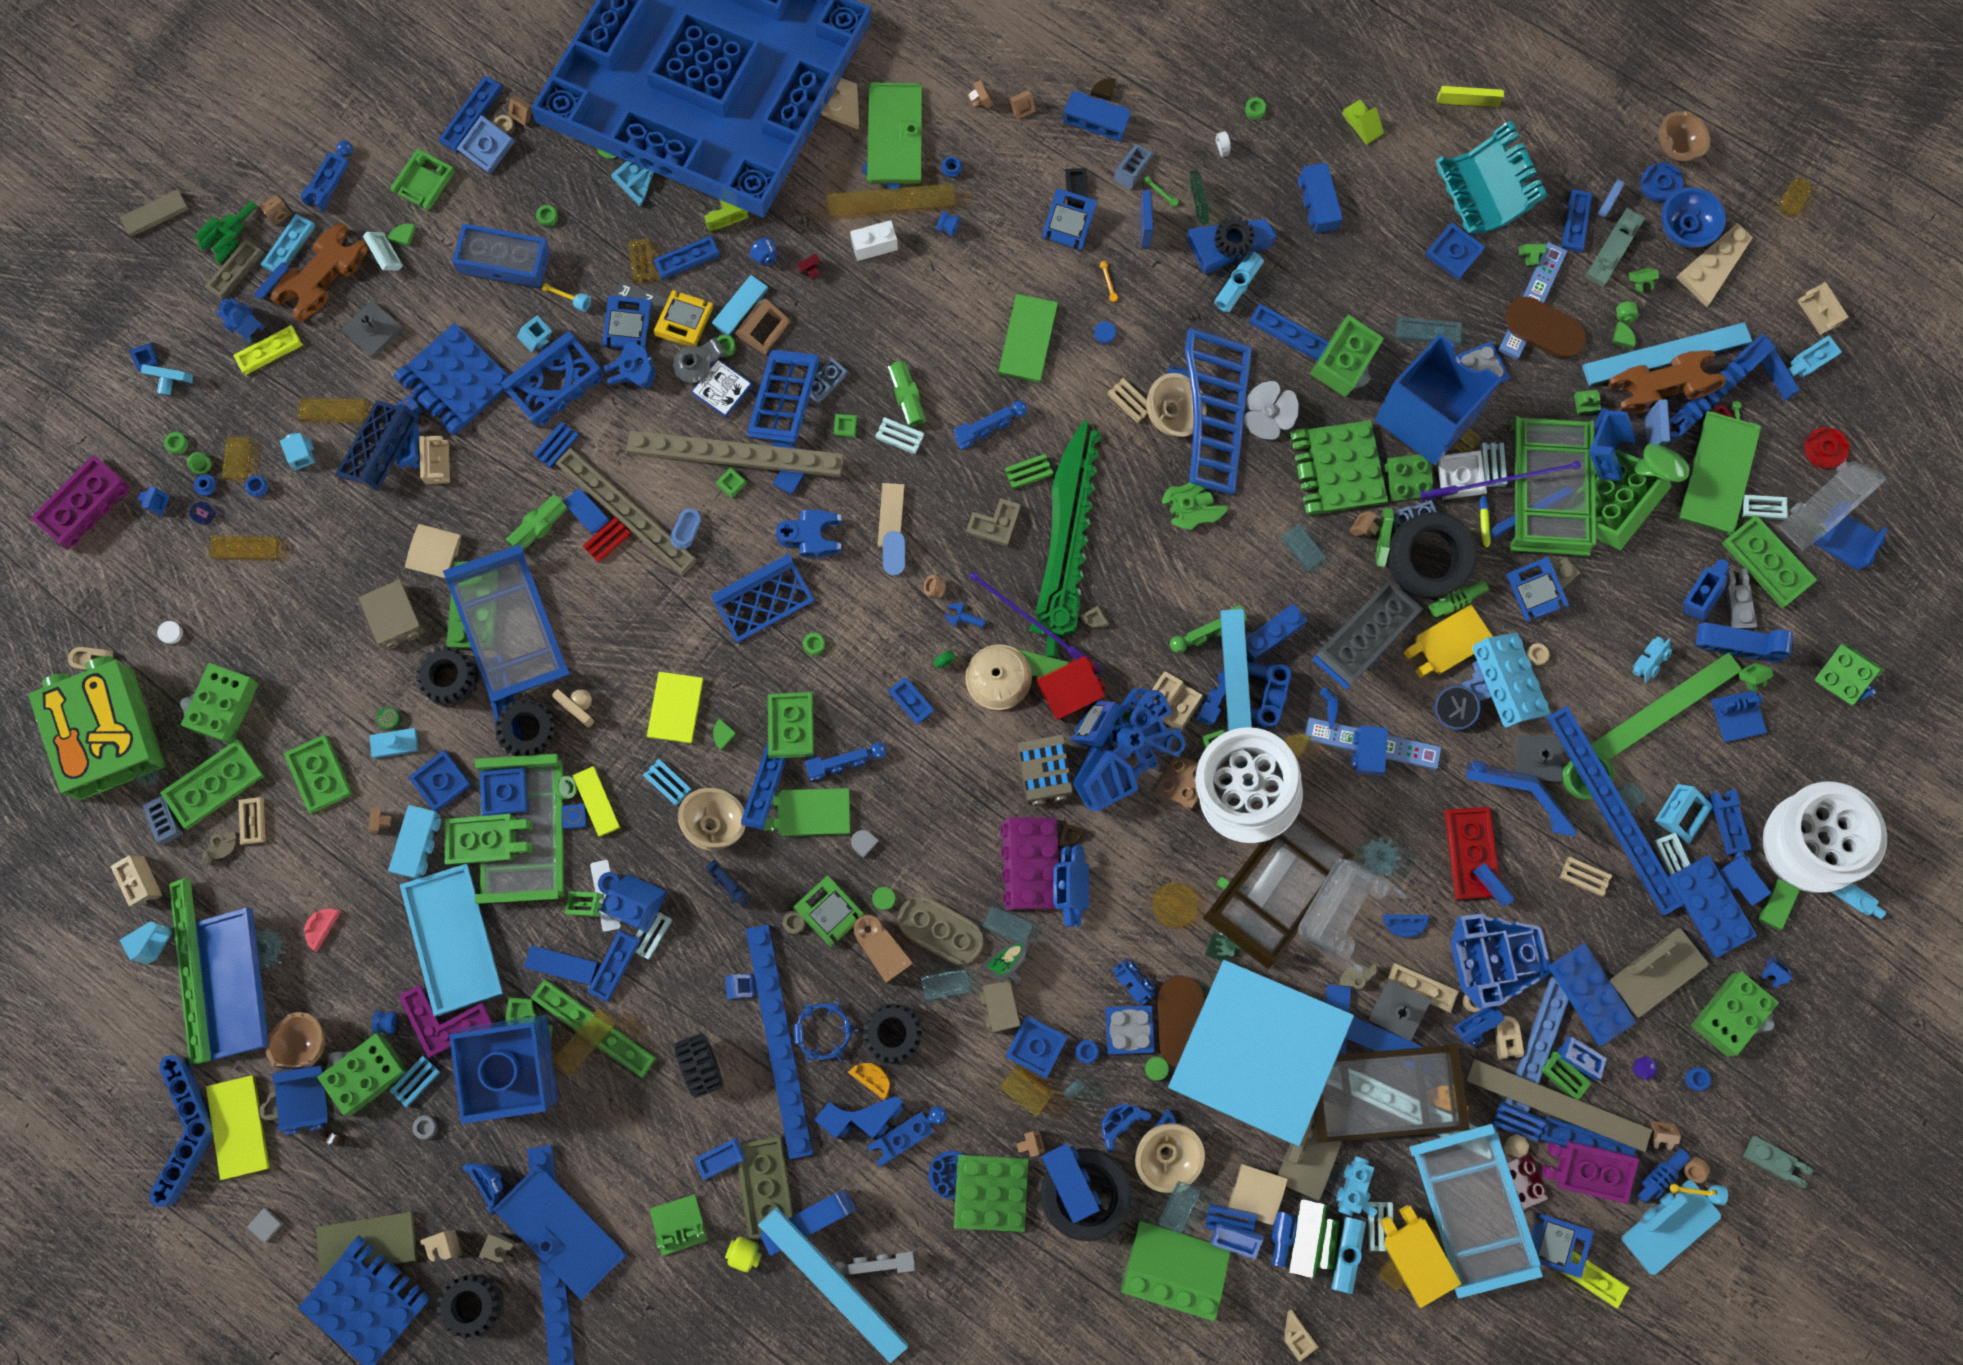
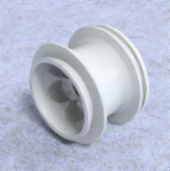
M1238 728L1228 731L1208 745L1198 763L1196 789L1200 805L1207 821L1221 835L1243 843L1264 842L1283 833L1296 819L1303 798L1301 771L1292 750L1275 734L1258 728ZM1247 763V766L1244 768L1236 767L1240 764ZM1262 765L1270 767L1267 772L1258 770ZM1225 778L1232 779L1229 785L1221 784V781ZM1252 779L1253 785L1245 786L1244 781ZM1271 785L1278 787V790L1274 793L1266 791ZM1231 799L1240 800V803L1236 806L1228 804ZM1256 802L1263 804V807L1259 810L1251 808L1252 804Z
M1839 782L1811 784L1798 791L1795 795L1785 799L1773 810L1763 832L1765 856L1774 872L1786 883L1800 890L1815 893L1836 891L1852 882L1865 878L1878 867L1887 847L1886 825L1877 806L1858 789ZM1816 811L1822 814L1823 820L1816 816ZM1838 821L1844 824L1845 829L1839 827ZM1801 825L1804 826L1805 833L1801 832ZM1843 843L1847 844L1849 852L1844 850ZM1825 856L1831 859L1832 865L1826 862Z

